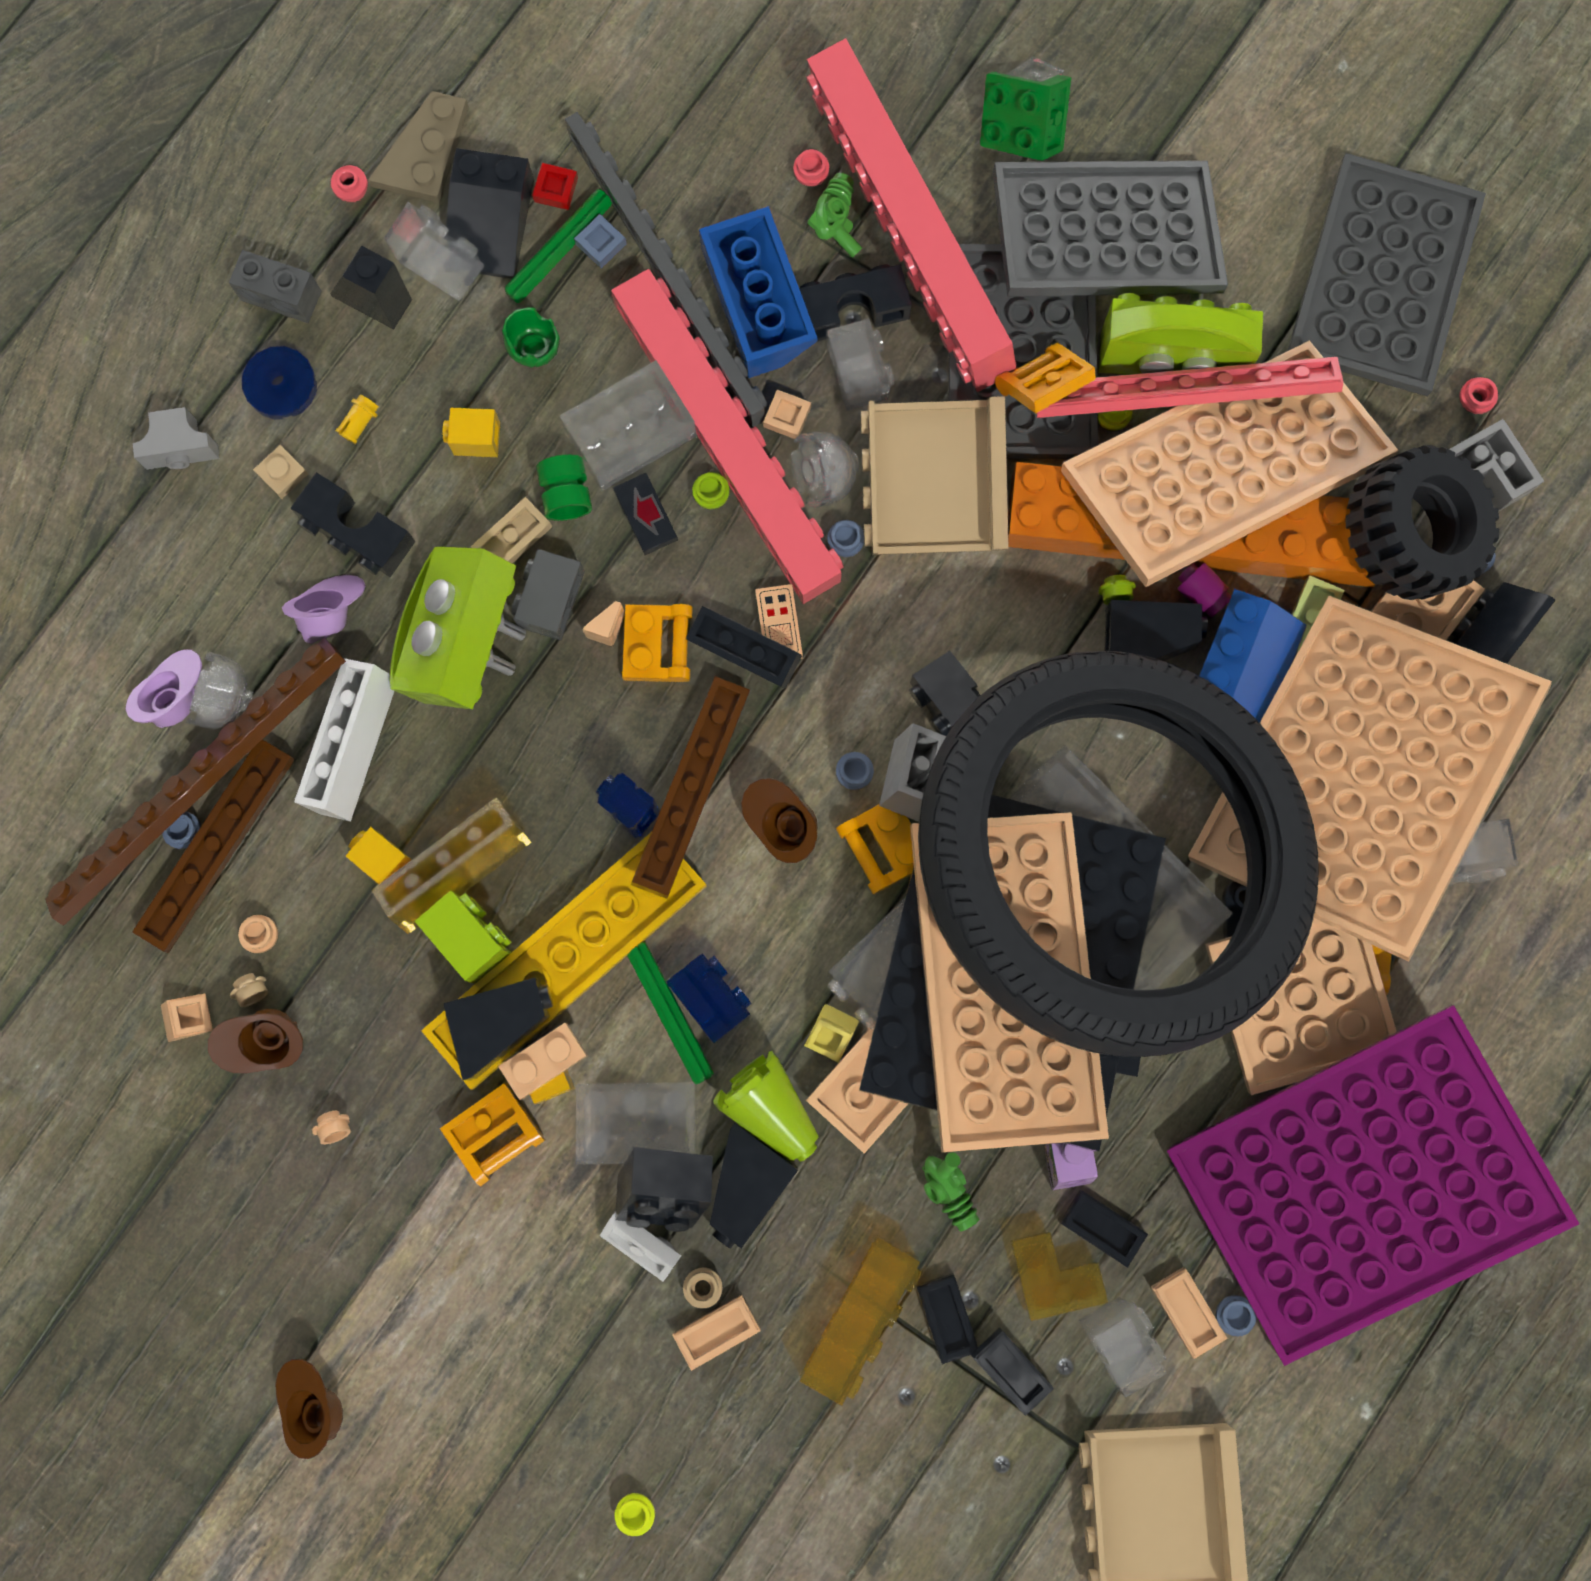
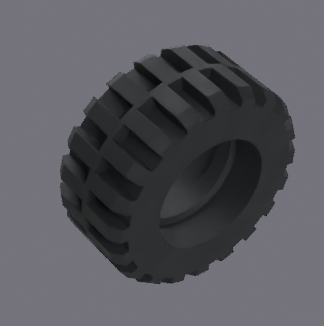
M1423 445L1419 448L1414 447L1373 465L1366 470L1365 475L1360 477L1354 485L1353 491L1355 493L1350 494L1347 505L1350 514L1346 515V529H1350L1351 537L1348 538L1350 549H1355L1358 556L1355 558L1358 566L1361 569L1365 568L1368 575L1366 577L1375 585L1382 584V590L1393 596L1398 595L1402 599L1407 600L1430 598L1472 583L1474 578L1480 577L1486 570L1487 563L1491 562L1496 550L1493 543H1496L1499 539L1500 528H1496V521L1499 519L1498 508L1493 507L1491 499L1494 498L1491 488H1486L1483 480L1485 477L1479 470H1473L1470 467L1471 462L1461 455L1455 457L1454 451L1444 447L1438 448L1433 445ZM1412 499L1421 505L1430 520L1433 533L1432 548L1421 539L1415 528L1411 511Z

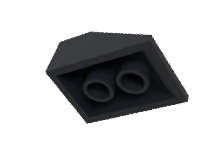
M456 148L449 184L443 258L444 269L513 279L516 276L534 183L528 158Z

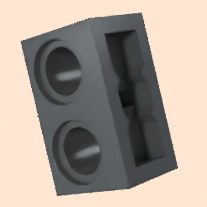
M242 250L229 280L230 286L241 301L309 323L322 292L310 272Z

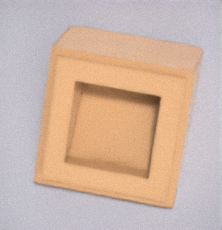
M615 601L583 628L585 636L609 646L614 645L625 617L622 604Z
M205 993L166 1000L161 1004L168 1042L212 1032L213 1028Z

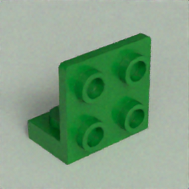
M997 72L988 73L985 81L980 145L985 148L1040 161L1062 152L1072 77L1058 74L1039 82Z

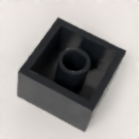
M634 1147L618 1173L615 1220L626 1221L628 1226L635 1228L648 1227L650 1224L665 1225L667 1230L682 1232L693 1228L711 1203L713 1156Z

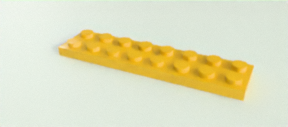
M651 833L648 834L458 998L461 999L537 978L541 980L542 985L548 984L554 1007L548 1008L550 1018L477 1079L463 1080L470 1090H474L497 1070L498 1066L506 1062L620 963L634 947L644 942L707 887L706 883L684 858L668 899L632 886L633 877ZM444 1010L421 1031L462 1079Z

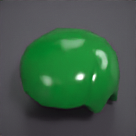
M532 307L514 310L505 318L502 329L506 352L515 362L530 368H537L548 364L557 355L560 337L551 318H543Z

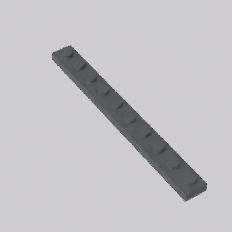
M578 112L565 118L568 134L602 190L611 198L612 206L658 278L661 277L666 283L673 303L685 313L690 323L689 328L695 338L700 337L703 341L714 368L718 366L728 383L727 389L733 398L737 396L746 410L747 416L745 417L752 428L761 424L765 419L764 407L767 406L762 392L757 386L751 388L745 377L748 376V372L738 356L732 358L726 348L729 346V342L719 326L713 328L708 320V317L711 315L701 297L694 298L689 290L692 287L691 281L682 267L676 269L672 263L673 253L664 238L658 240L652 230L655 229L649 213L645 208L642 210L638 209L634 202L637 198L630 183L626 179L621 182L616 174L618 167L613 156L608 150L603 153L597 144L600 142V138L591 122L585 124Z

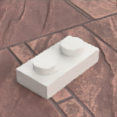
M615 1213L600 1234L603 1239L662 1282L681 1257L674 1250L670 1242L661 1237H655L644 1228L630 1227L626 1224V1221L615 1220Z

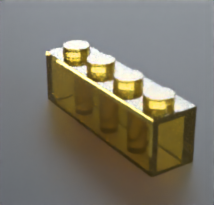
M496 797L371 891L387 917L409 934L419 927L415 920L450 890L462 895L532 841L513 814Z
M876 1235L800 1374V1382L841 1406L847 1397L852 1400L854 1399L864 1380L859 1374L865 1362L868 1361L872 1364L882 1348L883 1342L878 1338L886 1325L890 1328L893 1327L902 1311L903 1306L897 1303L905 1290L912 1292L921 1276L922 1271L917 1269L920 1263L918 1258Z

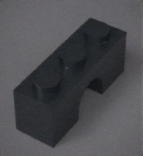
M883 264L874 267L870 272L858 275L845 273L832 281L824 283L811 281L799 288L818 341L840 336L839 313L843 308L850 305H859L867 309L872 316L875 328L910 320L912 303L901 264L895 266Z
M316 472L291 506V510L299 518L297 524L313 536L320 532L330 538L327 544L344 556L349 551L358 556L360 559L357 563L373 575H377L381 571L388 577H391L415 543L411 534L378 511L366 526L357 529L346 527V517L355 504L354 500L347 491Z

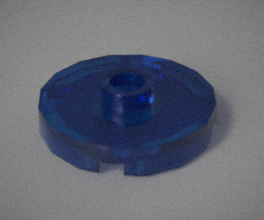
M286 346L269 347L256 353L247 362L242 374V390L247 402L260 415L280 420L283 419L282 417H289L291 415L294 417L303 413L315 397L317 381L314 369L307 358L297 350ZM276 377H283V381L280 384L273 385V380Z

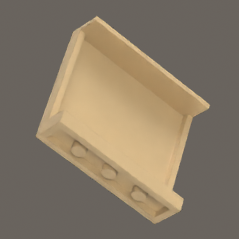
M1005 396L989 397L988 400L882 404H874V401H869L867 405L868 411H861V434H868L869 449H862V472L869 471L870 486L863 487V509H870L871 524H864V546L871 547L872 555L1007 550L1008 508Z
M1227 1423L1084 1431L1085 1443H1079V1459L1081 1468H1087L1088 1484L1082 1485V1501L1084 1510H1090L1091 1526L1085 1527V1543L1087 1552H1093L1094 1569H1088V1581H1248L1235 1429Z

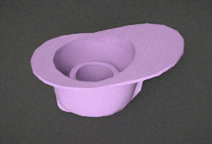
M341 575L331 577L317 583L300 596L286 602L282 610L285 615L294 618L304 641L313 644L324 637L326 638L343 630L347 621L348 605L363 594L366 586L363 579L358 576Z
M181 650L164 660L149 677L143 680L131 692L126 703L128 717L139 723L152 722L159 728L173 726L183 721L193 708L195 699L194 686L197 684L202 668L200 656L192 650Z

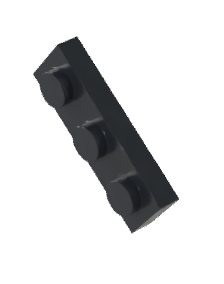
M704 606L701 607L686 637V640L786 689L802 657L800 653Z

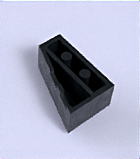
M948 651L913 674L910 681L912 688L909 689L911 696L920 708L924 706L928 708L934 717L930 720L933 728L937 733L947 736L965 710L981 696L976 689L978 687L976 682L951 651Z

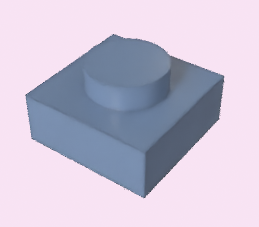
M600 214L574 238L576 246L600 268L606 265L627 245L626 238Z

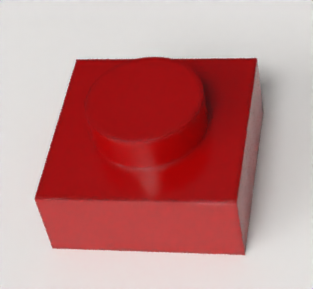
M542 163L532 194L534 202L569 210L578 181L577 171Z

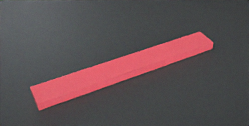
M1338 357L1097 377L1096 380L1039 411L1037 418L1342 392L1343 378Z

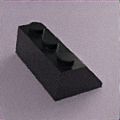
M1503 582L1493 590L1486 588L1473 606L1476 608V611L1470 619L1464 616L1451 633L1455 637L1451 643L1507 664L1555 602V599L1550 595Z

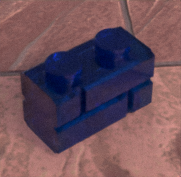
M624 773L617 774L615 778L609 775L596 791L599 795L597 803L604 813L617 824H620L635 839L641 837L659 816L660 809L655 799L641 787L638 788L637 784Z
M702 953L668 979L666 983L710 1040L716 1044L751 1016L746 1008L752 1003L739 986L731 990L726 984L723 977L728 972L717 958L713 956L708 960Z

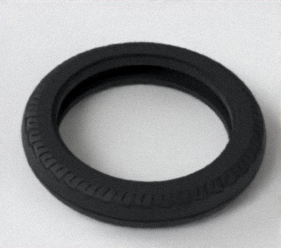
M1117 651L1076 652L1055 656L1031 664L1000 680L979 696L965 710L941 744L927 778L919 817V858L925 891L938 927L958 962L979 988L1015 1019L1048 1038L1093 1053L1125 1057L1161 1056L1193 1049L1224 1036L1257 1013L1286 981L1304 949L1314 918L1319 879L1317 841L1304 792L1285 755L1258 720L1233 697L1208 680L1188 670L1148 656ZM1080 718L1122 720L1143 726L1172 740L1192 755L1214 778L1230 803L1240 826L1247 859V888L1242 914L1232 938L1217 960L1201 975L1191 982L1180 986L1155 990L1126 989L1103 984L1084 977L1064 966L1043 950L1022 928L1011 912L999 888L989 854L987 835L989 805L995 781L1003 763L1012 749L1021 740L1049 725Z

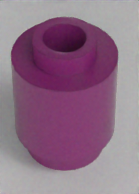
M1193 563L1178 577L1182 584L1177 589L1190 603L1202 604V614L1205 612L1210 618H1213L1231 599L1232 595L1228 592L1230 588L1206 563L1200 567Z

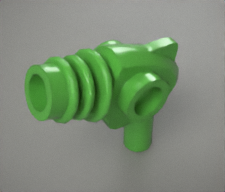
M836 173L819 197L815 211L807 223L815 230V234L819 239L828 240L833 237L853 258L862 249L861 245L849 234L853 228V223L847 219L851 205V195L854 192V181L845 173Z
M954 1152L948 1153L943 1160L935 1156H928L922 1168L927 1183L924 1185L927 1196L935 1204H946L942 1208V1213L949 1212L948 1218H954L952 1225L957 1226L960 1232L967 1230L980 1219L976 1214L977 1209L971 1208L973 1202L968 1201L971 1197L970 1193L963 1194L966 1191L964 1187L966 1179L958 1168L961 1162L960 1157Z

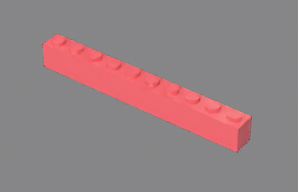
M647 269L612 289L615 307L720 474L727 480L732 493L788 582L792 584L793 590L802 604L807 603L840 583L842 574L840 569L844 568L840 557L833 548L827 550L821 538L824 537L821 527L814 518L808 520L801 508L805 505L800 494L794 487L791 489L787 487L782 479L785 476V472L776 457L770 459L764 451L763 447L766 446L762 434L756 426L750 428L744 417L747 416L744 406L737 396L731 399L725 389L728 386L725 376L718 366L712 369L706 359L709 356L707 348L700 337L693 339L687 329L690 327V323L680 307L674 309L669 301V298L672 297L664 280L661 277L655 279L650 269Z

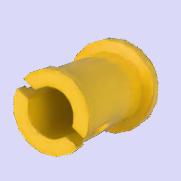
M361 394L357 399L353 398L351 400L353 406L340 426L335 430L353 444L357 443V439L371 418L378 416L375 412L379 406Z

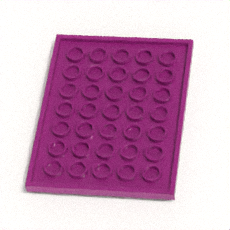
M1452 1004L1167 1148L1172 1162L1284 1366L1579 1225L1565 1197L1458 1011Z

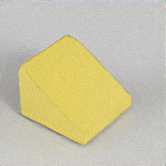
M825 1004L804 1046L839 1063L859 1021Z

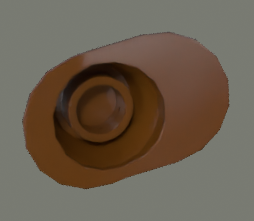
M766 778L759 779L750 784L743 794L741 803L743 817L748 826L777 860L785 863H798L806 859L814 850L817 841L818 826L814 811L781 781Z
M264 1009L257 1011L253 1015L234 1017L222 1021L212 1030L208 1038V1053L212 1061L221 1069L231 1073H252L289 1067L299 1059L303 1051V1038L298 1029L297 1022L292 1021L286 1013L277 1009Z
M292 1359L285 1363L278 1372L275 1384L276 1398L286 1445L291 1453L298 1458L311 1459L321 1453L329 1440L336 1438L343 1422V1408L338 1396L325 1388L320 1373L311 1363L304 1359Z

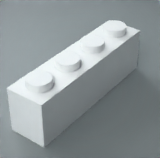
M345 659L346 662L340 666L294 802L318 814L351 822L394 690L390 689L389 673L374 664Z

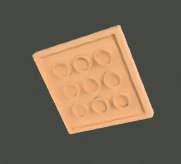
M1313 918L1304 949L1286 981L1257 1013L1231 1031L1248 1093L1254 1095L1299 1082L1397 1032L1372 945ZM1232 937L1205 944L1211 965L1217 960Z

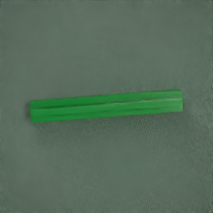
M601 189L595 190L505 286L504 290L510 299L516 303H521L575 245L574 238L599 214L602 216L611 207V198Z
M641 942L631 950L627 957L693 1083L700 1084L714 1075V1071L650 949L645 942Z

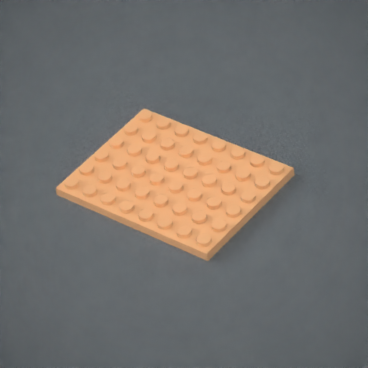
M1328 596L1260 722L1290 763L1304 792L1311 813L1317 841L1319 866L1318 894L1314 918L1409 962L1538 713L1552 681ZM1222 792L1188 857L1190 861L1247 887V859L1243 837L1234 811Z

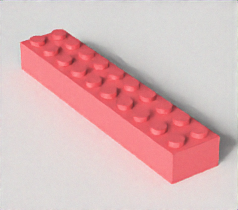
M845 38L807 59L811 74L806 76V79L813 92L812 98L821 116L825 114L829 122L827 125L836 144H841L844 150L843 156L852 173L856 172L860 180L859 186L868 203L872 201L876 210L874 213L883 232L888 231L892 242H890L898 260L900 262L904 261L908 269V278L914 290L921 292L925 301L923 305L930 320L937 322L941 331L939 335L948 353L953 351L958 362L956 367L965 384L971 381L976 391L979 392L994 384L995 377L1005 371L1011 373L1016 370L1013 343Z

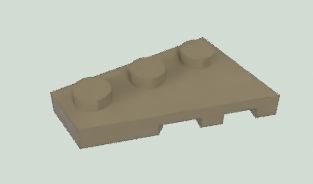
M431 91L368 179L370 186L440 203L469 107L467 100Z

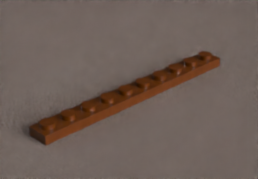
M325 637L318 644L310 646L304 652L299 662L290 670L282 672L275 680L274 685L262 696L253 699L247 706L246 711L237 720L224 726L219 732L218 737L206 749H201L195 753L190 763L178 775L170 777L164 783L160 792L149 802L142 803L129 821L121 828L113 830L98 850L92 855L84 857L78 864L77 869L68 878L55 884L45 898L51 917L64 926L346 661L336 647Z

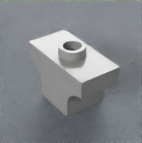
M185 407L148 412V433L142 440L133 443L134 458L147 470L161 467L183 469L187 468L190 465L189 463L220 459L218 444L207 432H198L197 420Z

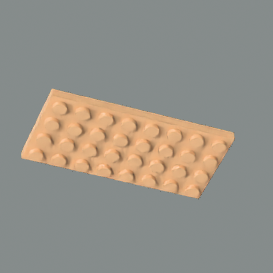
M1309 340L1265 363L1323 358V356ZM1343 382L1342 392L1176 406L1064 462L1061 472L1143 585L1147 587L1365 474L1366 470L1373 465L1396 456L1398 449Z
M1072 812L988 818L987 835L992 867L1001 893L1011 912L1029 936L1051 957L1067 968L1091 979ZM919 823L911 824V841L941 1152L1109 1139L1099 1053L1071 1047L1029 1028L997 1005L967 974L945 941L931 910L920 866Z

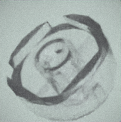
M826 431L810 432L796 437L794 443H800L798 450L791 452V467L798 492L803 493L806 490L807 496L810 501H805V503L815 509L831 505L846 497L854 485L856 472L859 469L856 453L851 450L850 446L840 436Z
M208 651L205 660L211 661L212 664L211 667L205 665L204 669H201L189 711L196 712L197 714L196 716L190 715L186 723L200 728L215 730L234 722L240 712H245L254 692L246 690L247 675L236 661Z

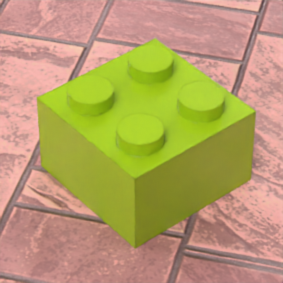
M450 890L415 920L420 929L467 982L476 984L511 953L507 948L512 943L497 925L494 926L491 922L487 924L482 919L487 914L486 911L473 897L470 898L466 893L461 896Z

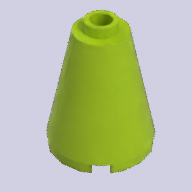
M769 1051L767 1059L762 1054L747 1064L729 1080L732 1083V1089L727 1094L721 1089L713 1100L714 1105L721 1112L788 1161L798 1159L802 1162L817 1149L815 1142L818 1139V1134L779 1058L773 1051Z

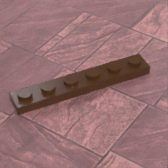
M714 677L633 877L632 886L668 899L749 695V689L719 677Z
M263 739L250 751L132 933L163 952L169 953L291 767L295 760L294 758Z

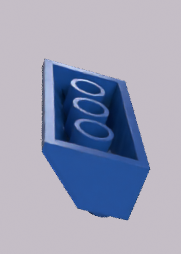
M769 206L699 229L701 250L740 357L748 372V378L785 366L818 341Z
M1234 589L1200 677L1208 680L1233 697L1260 723L1294 660L1307 625L1270 600Z

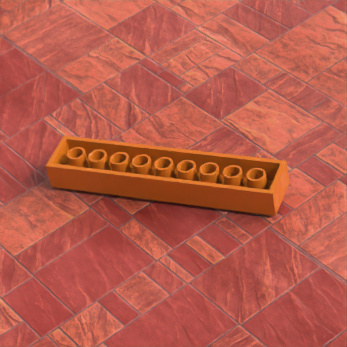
M1016 462L1011 477L1008 506V547L1125 560L1061 472L1062 467ZM1323 495L1193 562L1198 567L1206 563L1212 570L1302 580L1313 576L1329 583L1365 587L1375 586L1366 577L1368 575L1365 568L1361 569L1355 561V558L1358 557L1355 549H1350L1348 538L1351 537L1350 529H1346V515L1350 514V510L1347 509L1349 498Z

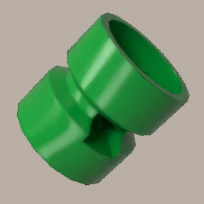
M572 454L557 455L546 458L536 465L539 486L545 489L541 497L544 514L547 519L567 521L583 517L593 510L589 489L583 485L587 481L583 457Z

